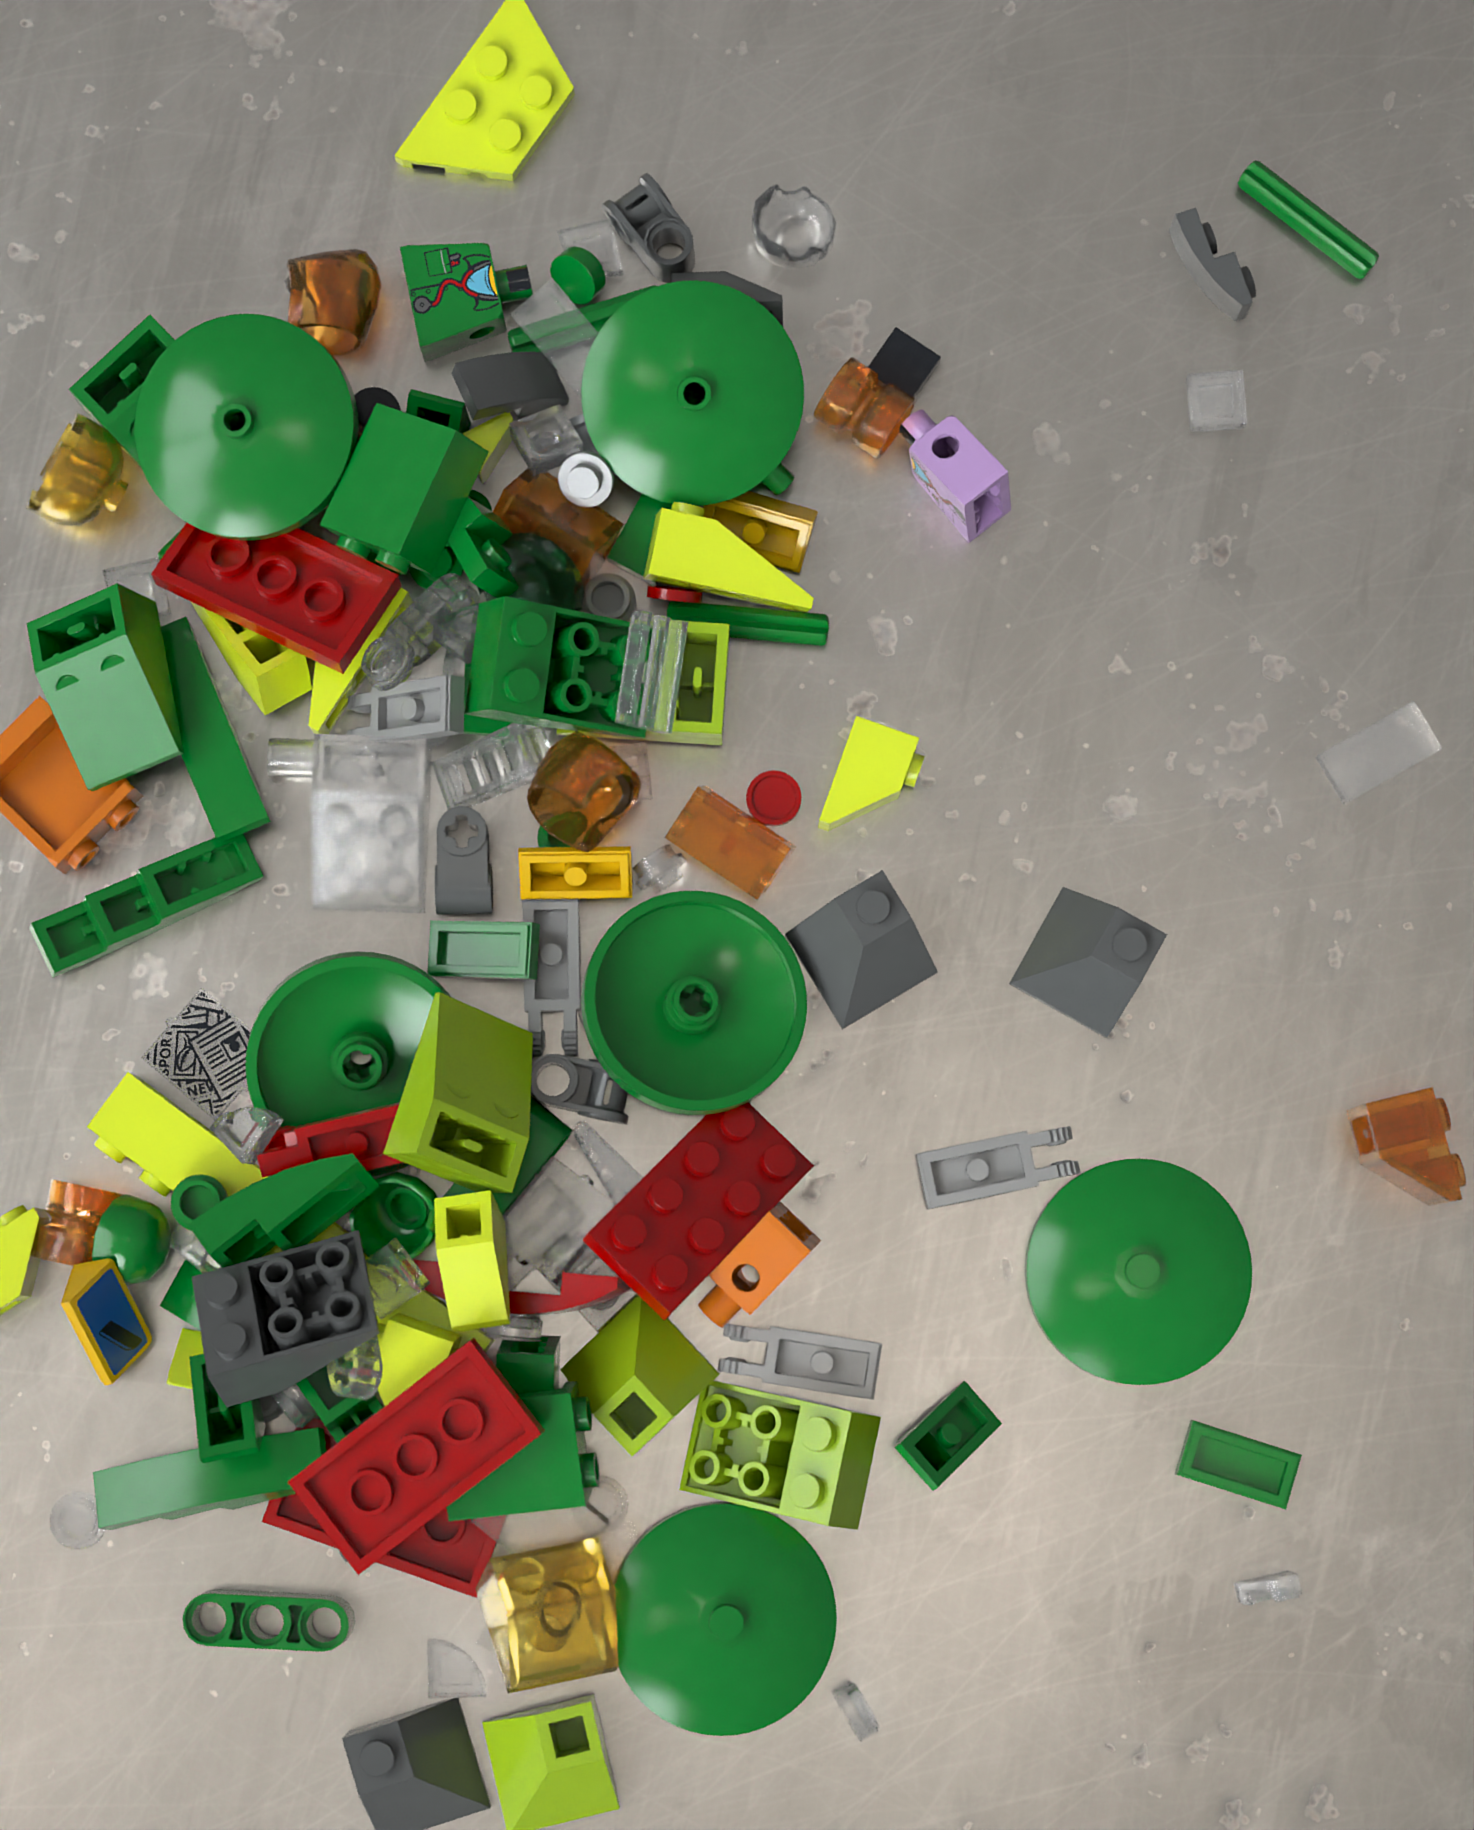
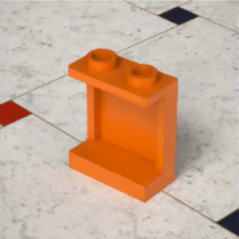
M41 696L30 704L0 734V812L48 858V861L56 869L65 875L71 868L78 871L85 867L100 850L96 843L111 828L119 831L125 827L138 813L139 807L136 803L143 795L126 778L95 791L87 789L49 703Z

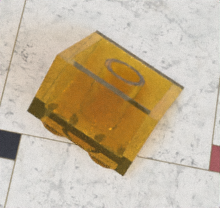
M598 1537L490 1558L475 1590L508 1694L615 1672L617 1670L618 1643L615 1587Z

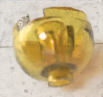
M76 412L73 423H68L40 473L43 482L39 490L32 489L25 508L48 521L62 526H80L92 522L104 508L114 512L129 483L120 479L124 466L120 445L101 425Z

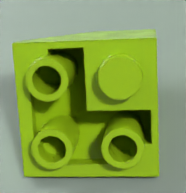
M639 1295L560 1369L569 1382L577 1381L579 1396L589 1397L591 1413L632 1457L720 1375L669 1318L664 1321Z
M594 1694L482 1722L506 1830H536L620 1809Z

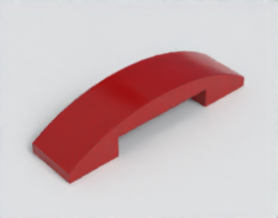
M412 1259L396 1264V1270L408 1280L446 1300L438 1261ZM562 1272L560 1295L509 1291L510 1314L546 1315L578 1311L614 1299L629 1291L630 1287L620 1277Z

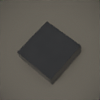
M895 327L865 370V377L910 406L940 363L941 356Z

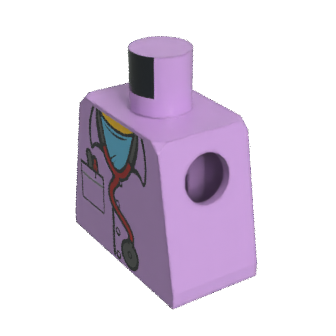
M918 410L901 424L899 433L911 445L909 453L914 477L968 543L1011 510L1008 471L955 416H948L939 424H936L924 410Z

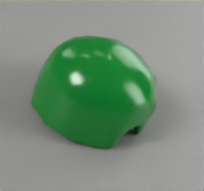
M394 1172L375 1179L380 1187L358 1203L349 1216L351 1231L359 1230L361 1234L364 1254L372 1261L389 1266L414 1259L426 1250L436 1236L434 1199L437 1196L435 1192L419 1177Z
M124 1194L114 1199L102 1214L95 1232L92 1260L112 1259L116 1263L127 1286L149 1281L164 1266L171 1249L170 1223L165 1213L151 1202L132 1195Z

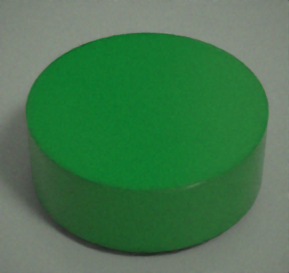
M577 246L569 247L551 263L550 274L555 287L566 299L573 303H589L605 287L606 276L601 263L591 252Z

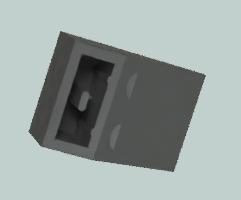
M359 1230L192 1276L207 1376L226 1407L282 1392L380 1333Z

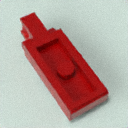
M400 1102L300 1125L294 1130L284 1132L283 1136L286 1145L260 1151L261 1154L257 1155L262 1178L319 1159L352 1153L367 1171L402 1163V1161L383 1154Z

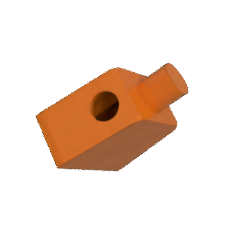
M780 1202L760 1220L712 1271L709 1276L717 1285L698 1304L699 1308L711 1321L721 1328L741 1308L751 1315L821 1240ZM746 1264L753 1266L758 1271L760 1278L757 1282H751L744 1277L742 1268Z

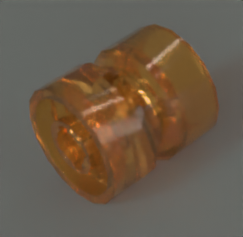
M851 357L827 387L814 411L813 417L838 434L848 429L852 432V443L875 459H879L899 434L901 424L912 413L917 399L893 383L883 387L878 384V373L854 357Z
M51 1179L44 1210L52 1219L51 1223L40 1227L34 1257L71 1266L93 1261L94 1235L102 1214L114 1199L124 1194Z

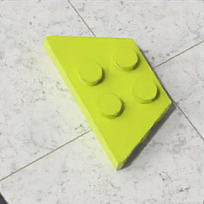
M524 0L504 1L394 155L398 164L408 168H413L414 164L445 168L447 173L462 175L482 173L488 178L514 181L575 96L571 81Z

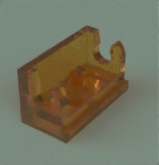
M705 785L696 788L664 837L757 900L763 892L767 891L796 848L794 844Z

